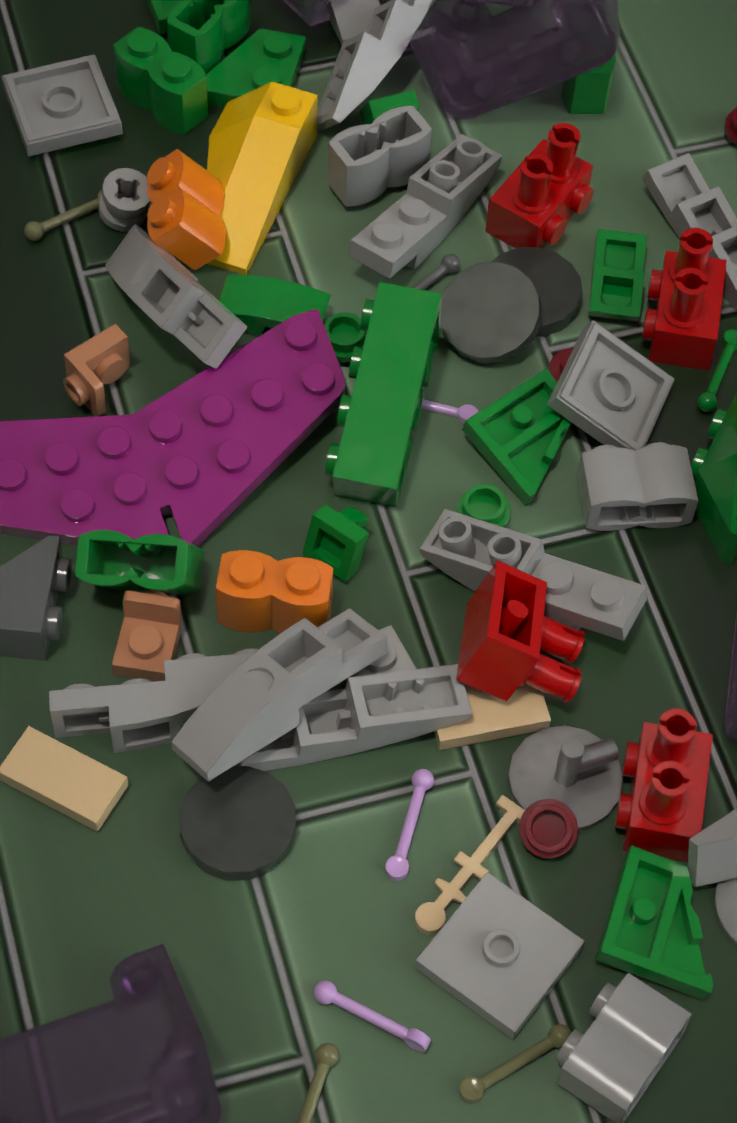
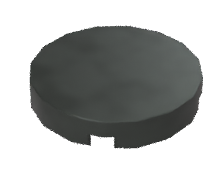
M518 247L501 253L491 261L517 267L531 279L542 302V323L536 336H546L561 331L570 323L571 317L575 313L577 314L582 298L581 277L572 263L558 253L539 247Z
M501 262L478 263L461 271L447 285L441 299V328L448 343L463 358L481 364L503 363L513 358V354L519 352L523 347L526 349L535 340L542 323V302L531 279L517 267Z
M233 766L209 782L202 777L188 790L180 808V838L186 852L188 851L189 855L195 859V864L204 872L225 880H251L265 874L266 869L273 867L276 863L278 865L288 855L296 836L295 805L286 787L270 773L250 766Z

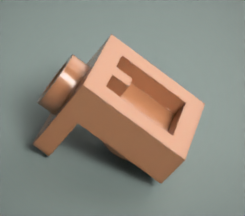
M116 323L64 354L66 378L63 379L64 387L75 404L78 406L85 404L95 416H101L106 412L103 384L115 382L130 368L128 336Z
M154 590L143 592L125 591L122 602L124 619L112 662L113 676L130 679L142 678L152 682L165 681L164 660L175 659L182 630L180 600Z

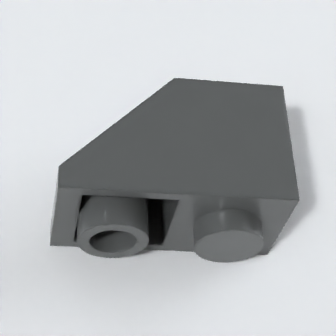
M59 536L45 537L0 566V656L46 661L50 640H59L62 627V607H57L59 592H68L72 569L71 559H63Z

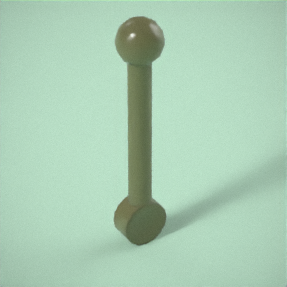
M101 191L95 200L41 223L36 221L27 223L24 228L26 238L32 241L39 240L45 231L98 209L102 195Z
M563 1024L554 1025L549 1030L548 1037L482 1077L468 1076L464 1078L460 1084L459 1094L461 1099L468 1104L478 1103L483 1098L486 1088L552 1048L561 1049L571 1034V1030Z
M331 1043L321 1044L315 1051V1059L318 1064L297 1123H311L329 1067L335 1065L339 1060V1051Z

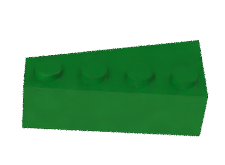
M379 281L375 300L366 299L364 303L360 330L367 331L363 348L355 346L352 352L349 378L356 380L352 396L343 394L341 398L337 426L344 427L340 445L333 443L330 445L325 475L332 476L334 495L397 508L412 450L413 438L409 437L411 430L416 431L421 416L424 390L421 389V386L428 387L432 373L434 350L437 351L441 337V293Z

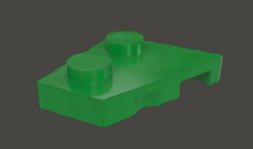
M262 28L257 30L206 74L208 104L225 107L227 102L270 82L294 88L306 51V36Z
M546 368L468 418L462 428V431L525 506L532 502L571 424V421L547 405L557 381Z
M635 846L629 848L624 857L595 960L705 1001L712 992L713 981L711 974H705L699 943L703 939L699 917L691 905L693 889L688 866Z

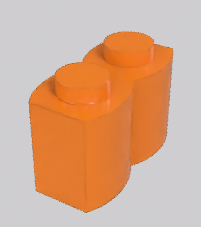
M179 149L157 159L151 165L147 174V193L152 202L147 214L149 237L154 243L193 270H197L220 256L224 249L226 228L223 219L220 217L225 196L223 184L217 177Z
M249 550L230 551L222 554L216 582L217 622L221 625L240 632L254 633L273 629L278 633H282L303 618L309 620L316 627L330 620L333 596V567L305 557H292L277 561L266 554Z

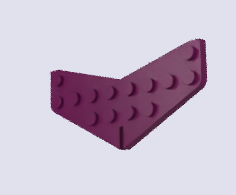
M318 309L291 316L226 356L217 369L210 366L134 414L0 421V534L42 540L47 536H59L61 543L78 546L80 535L95 530H112L135 539L149 534L169 535L162 516L172 514L180 539L199 546L340 405L343 394L345 395V378Z

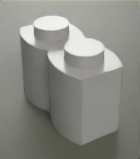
M402 106L381 114L372 124L358 125L343 130L329 142L328 185L345 206H358L368 203L379 197L387 187L407 185L409 177L429 162L432 128L414 106Z
M657 442L635 451L613 445H601L581 453L577 470V481L586 528L599 531L623 530L638 525L649 528H671L692 522L698 504V497L687 448Z
M630 973L624 977L617 987L610 982L603 987L589 1011V1014L594 1016L596 1020L584 1034L575 1029L569 1035L556 1057V1061L563 1065L557 1084L615 1123H624L633 1111L651 1081L683 1036L692 1015Z

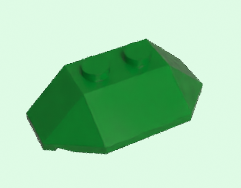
M737 392L728 411L718 408L707 434V438L713 440L709 450L699 447L691 464L693 478L696 480L695 487L698 497L695 511L720 560L729 565H732L737 554Z

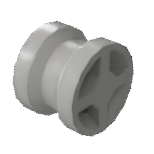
M119 168L110 172L104 179L101 191L102 195L98 207L101 219L110 228L121 232L130 231L134 224L141 227L146 221L150 204L147 193V177L138 170L131 168ZM118 194H127V195H130L131 197H130V198H126V197L120 198V197L117 196V195H118Z

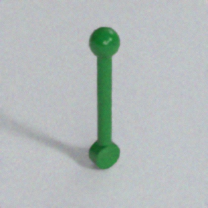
M729 329L724 333L722 339L724 349L707 391L702 393L697 399V405L703 412H711L717 407V391L733 352L737 351L736 329Z

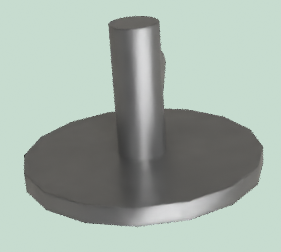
M563 725L543 728L523 740L512 755L508 782L513 800L524 810L539 800L554 799L560 801L572 810L577 819L578 831L588 830L606 820L616 807L622 789L623 776L619 763L618 748L612 738L602 740L588 730Z

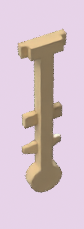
M504 795L499 798L496 806L500 808L499 811L504 816L471 857L462 851L458 853L453 862L462 867L450 883L437 878L434 884L441 891V895L435 902L423 903L415 912V925L421 933L431 936L436 935L446 923L445 911L451 903L455 901L462 904L466 899V896L461 891L474 876L481 880L487 872L489 873V870L483 867L482 864L513 825L520 823L522 814L525 811L523 808Z

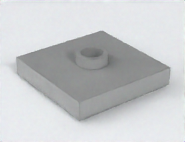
M95 54L2 75L3 88L28 157L123 134L122 122Z
M592 320L583 328L547 405L603 445H613L635 451L645 447L675 379Z
M487 872L416 959L415 969L513 1040L582 951L585 941Z

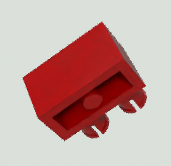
M558 123L552 126V130L549 129L548 141L542 139L490 197L486 233L513 248L539 247L544 249L548 244L554 246L560 240L568 220L574 213L580 215L585 211L594 193V189L590 187L593 165L576 156L581 138L578 128L568 123Z
M690 228L681 234L678 252L666 250L662 270L652 269L647 300L656 301L655 310L646 309L641 339L651 341L648 358L650 362L709 371L718 339L727 260L709 257L713 247L712 236L706 230Z
M497 560L467 603L456 680L506 702L517 688L526 684L560 699L561 702L569 703L579 688L582 671L540 654V650L562 659L570 665L576 660L583 647L585 632L580 629L576 630L544 615L546 581Z
M672 708L661 715L659 719L660 724L643 722L638 743L627 742L622 776L632 777L630 794L620 793L614 827L625 829L622 851L627 852L631 846H635L670 860L688 863L689 839L702 831L713 734L694 731L697 727V722L693 715L686 710Z

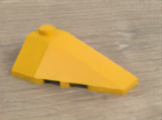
M270 82L227 102L209 136L207 171L217 177L224 187V205L220 217L225 224L226 240L222 254L207 264L238 274H248L317 137V94Z

